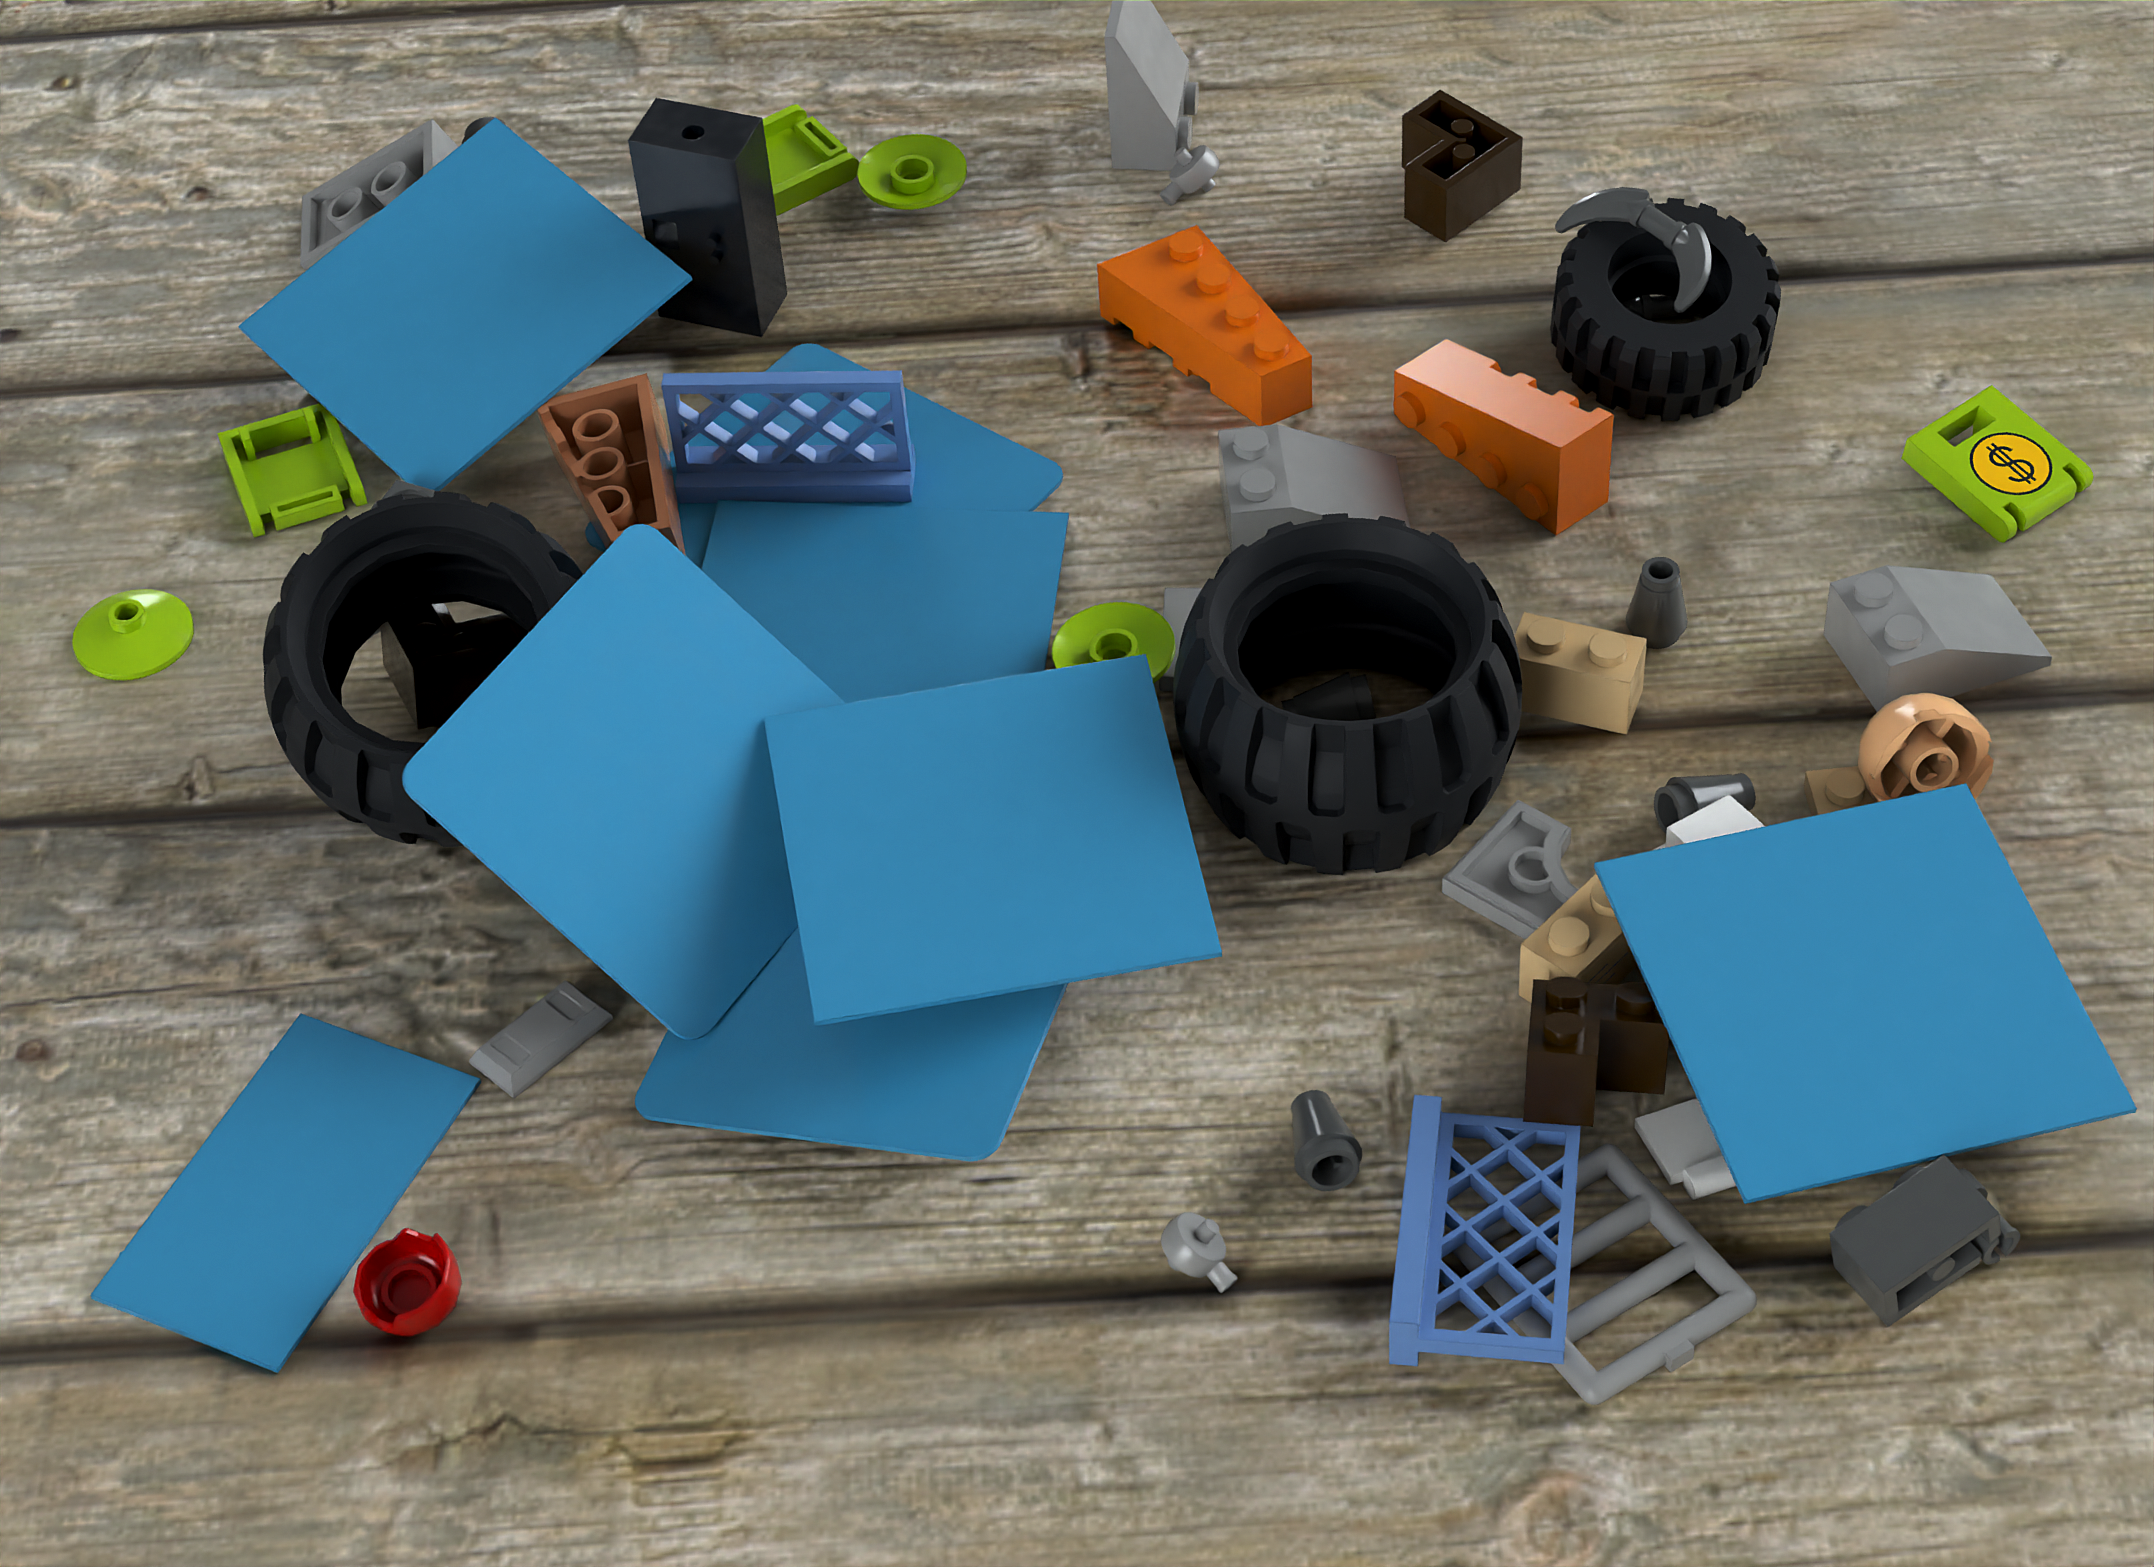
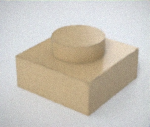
M1858 766L1806 771L1804 791L1811 816L1876 803L1866 788V783Z

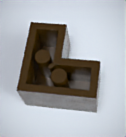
M1442 90L1432 94L1402 115V168L1405 169L1404 218L1446 243L1521 189L1523 137Z
M445 603L421 605L380 626L383 665L417 729L440 728L524 639L528 631L504 613L455 623Z
M1557 977L1551 980L1533 979L1523 1122L1593 1127L1596 1090L1665 1094L1669 1034L1646 983L1633 981L1620 985L1585 983L1573 977Z

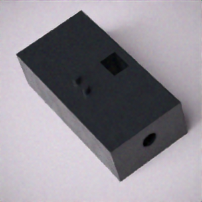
M656 98L628 139L645 239L681 267L693 279L660 306L658 314L660 317L762 337L788 295L763 119L751 115Z

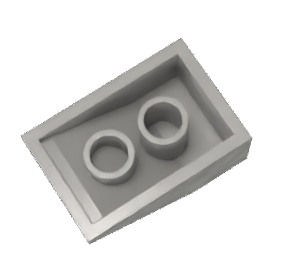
M1112 0L1104 36L1112 168L1171 171L1178 162L1174 157L1175 152L1181 147H1185L1186 150H1190L1192 117H1188V115H1197L1198 82H1189V60L1151 0Z
M431 119L302 196L300 265L305 270H308L457 149V144Z
M1278 424L1218 430L1220 486L1231 552L1242 544L1248 547L1265 537L1268 529L1290 521L1297 525L1321 520L1322 515L1348 513V518L1378 520L1380 516L1403 520L1406 526L1410 528L1396 456Z
M1886 565L1830 582L1823 635L1877 712L1884 705L1903 695L1933 693L1949 698L2051 665V654L1990 574Z

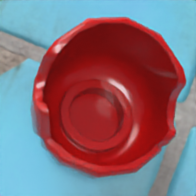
M404 1228L393 1239L376 1245L359 1263L353 1293L362 1315L371 1325L385 1333L411 1337L434 1329L444 1321L456 1307L462 1280L454 1253L438 1233L429 1236L410 1228Z

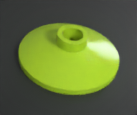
M925 134L902 135L875 145L862 157L857 170L858 183L863 193L877 204L901 210L922 209L944 202L956 194L966 180L967 164L961 150L943 138Z
M153 589L125 591L98 602L82 616L73 633V650L80 665L95 676L121 681L140 679L164 670L185 653L193 638L194 623L186 604L170 593Z
M1129 602L1103 603L1078 612L1061 626L1052 644V659L1054 667L1057 669L1146 654L1154 684L1167 672L1173 662L1176 651L1175 637L1167 620L1153 609Z

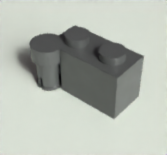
M1944 1154L1925 1168L1923 1166H1916L1905 1172L1895 1182L1890 1192L1868 1207L1860 1205L1851 1209L1838 1221L1835 1229L1829 1233L1834 1268L1887 1327L1980 1264V1259L1988 1265L2000 1261V1256L1993 1249L1997 1246L2007 1256L2016 1247L2021 1235L1987 1200L1988 1192L1984 1186L1967 1169H1957Z

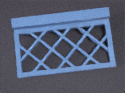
M902 370L663 373L661 387L677 468L675 490L678 503H717L718 500L790 503L912 502L916 455L914 444H911ZM864 392H890L891 401L877 412L857 398ZM745 393H760L772 402L758 413L738 399ZM803 393H821L830 399L831 402L817 412L798 400V398ZM679 394H701L713 403L700 414L681 402ZM843 409L864 422L851 434L830 421ZM783 410H786L805 424L796 432L790 434L773 423L772 420ZM727 411L746 425L732 435L712 421L721 413ZM818 431L837 445H807L804 442ZM878 431L896 444L867 445L864 441L874 432ZM759 432L778 445L749 446L746 442ZM698 433H701L719 446H688V442Z
M1414 1095L1389 1319V1364L1418 1366L1419 1352L1564 1364L1581 1126L1523 1122V1118L1442 1112V1097ZM1454 1137L1484 1139L1495 1150L1471 1165L1453 1149ZM1536 1143L1565 1146L1564 1157L1543 1171L1522 1152ZM1509 1162L1528 1181L1504 1196L1484 1177ZM1451 1169L1457 1174L1452 1179H1450ZM1563 1177L1561 1189L1555 1182ZM1471 1187L1490 1206L1468 1221H1465L1447 1203ZM1541 1192L1560 1212L1537 1227L1517 1208ZM1501 1218H1504L1523 1237L1499 1253L1479 1233ZM1446 1224L1452 1231L1444 1236ZM1557 1234L1558 1246L1551 1240ZM1466 1243L1485 1263L1460 1279L1442 1261V1258ZM1537 1249L1556 1269L1532 1285L1512 1265ZM1496 1275H1499L1519 1295L1493 1311L1474 1290ZM1441 1282L1446 1289L1439 1293V1284ZM1554 1291V1300L1552 1304L1546 1298V1296H1548ZM1459 1300L1480 1320L1466 1331L1435 1329L1436 1316ZM1530 1307H1533L1552 1326L1551 1338L1519 1336L1507 1323Z

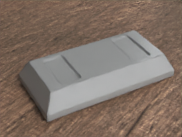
M565 980L482 1045L469 1061L473 1067L512 1098H515L613 1020V1016Z

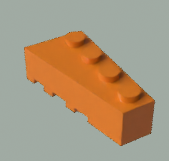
M1197 225L1097 264L1100 316L1113 325L1119 322L1125 324L1133 330V339L1147 349L1156 346L1173 358V367L1187 377L1192 374L1200 376L1210 383V392L1252 422L1258 426L1271 425L1312 408V355Z
M1445 339L1394 371V415L1406 427L1413 428L1436 445L1443 455L1456 460L1476 475L1486 487L1496 490L1516 505L1527 518L1536 520L1554 535L1563 532L1608 502L1613 413L1599 407L1590 413L1578 408L1579 402L1577 397L1562 390L1554 395H1549L1537 389L1535 378L1522 372L1512 377L1502 373L1497 361L1448 339Z

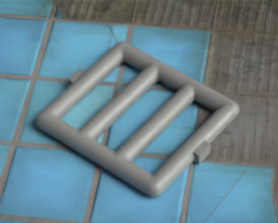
M1604 1144L1578 1159L1576 1193L1607 1175L1630 1201L1573 1234L1571 1269L1649 1222L1667 1239L1674 1249L1567 1313L1564 1364H1551L1580 1397L1591 1405L1603 1403L1663 1365L1670 1373L1694 1358V1349L1697 1344L1750 1313L1757 1304L1756 1294L1751 1287L1614 1144ZM1563 1177L1555 1182L1561 1189ZM1525 1179L1522 1182L1516 1184L1515 1186H1513V1190L1528 1180ZM1540 1192L1517 1209L1529 1220H1532L1555 1205ZM1501 1218L1479 1234L1491 1244L1515 1230V1228L1504 1218ZM1466 1243L1452 1251L1470 1272L1485 1263ZM1540 1254L1516 1269L1533 1285L1554 1271L1556 1267ZM1693 1270H1696L1720 1296L1598 1371L1573 1345L1574 1342ZM1496 1275L1482 1285L1500 1306L1519 1295L1499 1275ZM1533 1307L1512 1319L1526 1336L1551 1338L1552 1326Z

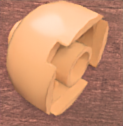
M1933 693L1903 695L1884 705L1869 720L1860 739L1858 768L1866 783V788L1875 802L1965 783L1974 799H1976L1981 794L1992 774L1994 760L1988 754V741H1992L1989 732L1978 719L1952 698Z

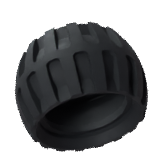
M434 491L433 497L405 499L400 494L376 501V508L368 510L352 519L346 515L336 521L322 533L321 543L318 544L310 555L303 552L291 567L281 586V602H277L272 609L266 626L262 654L264 664V695L274 732L285 755L300 777L308 784L318 798L345 819L355 823H365L377 835L397 842L416 844L417 839L422 838L436 840L442 847H459L464 845L412 800L403 787V770L425 743L392 740L356 722L342 706L341 688L354 655L383 623L418 606L427 604L468 602L501 611L530 632L580 579L583 573L571 556L555 539L547 534L536 531L533 524L527 518L505 506L490 502L488 507L472 502L464 494Z
M1348 513L1322 515L1321 520L1297 525L1290 521L1268 529L1265 537L1248 547L1244 544L1240 545L1224 559L1217 570L1215 578H1209L1201 589L1184 625L1174 672L1173 705L1181 749L1192 778L1201 793L1208 800L1216 816L1239 840L1246 837L1258 846L1264 856L1285 865L1292 861L1316 867L1317 873L1343 875L1344 870L1374 868L1375 873L1401 868L1404 861L1423 853L1431 856L1442 850L1453 841L1464 823L1470 826L1487 806L1500 784L1506 764L1516 743L1522 708V676L1513 630L1503 612L1495 590L1475 562L1467 563L1460 556L1454 544L1434 532L1427 535L1409 528L1403 520L1380 516L1378 520L1348 518ZM1334 668H1361L1392 673L1418 682L1434 694L1426 703L1408 711L1382 718L1356 721H1335L1306 717L1279 709L1259 698L1265 689L1283 680L1308 672Z

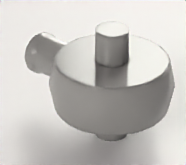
M1200 145L1189 152L1185 147L1178 149L1174 154L1178 162L1170 172L1172 182L1160 192V196L1167 204L1173 206L1183 193L1190 194L1199 188H1202L1205 192L1210 191L1216 184L1212 177L1220 166V161L1215 152L1206 145Z
M1191 1212L1182 1213L1170 1220L1161 1235V1245L1168 1258L1170 1267L1195 1278L1207 1276L1220 1293L1225 1292L1231 1287L1238 1277L1222 1262L1226 1255V1246L1219 1233L1218 1224L1212 1219H1205Z

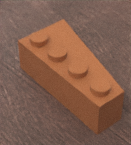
M647 373L550 398L536 410L553 455L606 550L625 529L635 524H645L657 529L685 555L665 423Z

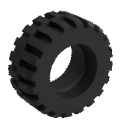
M1668 198L1667 203H1654L1655 208L1676 222L1682 221L1686 225L1691 223L1700 225L1708 238L1712 256L1711 273L1703 292L1693 303L1708 315V317L1685 324L1658 323L1632 313L1621 304L1626 300L1644 294L1678 296L1680 274L1672 251L1664 246L1662 240L1642 227L1636 228L1630 222L1595 221L1587 223L1578 230L1577 237L1568 242L1562 253L1561 264L1557 268L1550 325L1551 343L1556 347L1555 356L1566 373L1572 372L1571 381L1585 394L1591 391L1596 393V401L1611 410L1619 406L1627 409V414L1630 417L1644 420L1645 414L1661 416V421L1680 420V415L1691 413L1693 419L1713 413L1715 404L1724 408L1741 398L1742 390L1746 391L1752 388L1761 377L1762 367L1767 365L1781 301V288L1778 285L1779 273L1776 264L1770 256H1766L1767 248L1754 233L1749 236L1745 234L1746 227L1743 223L1731 215L1724 219L1717 215L1716 208L1700 203L1698 208L1684 205L1685 199Z

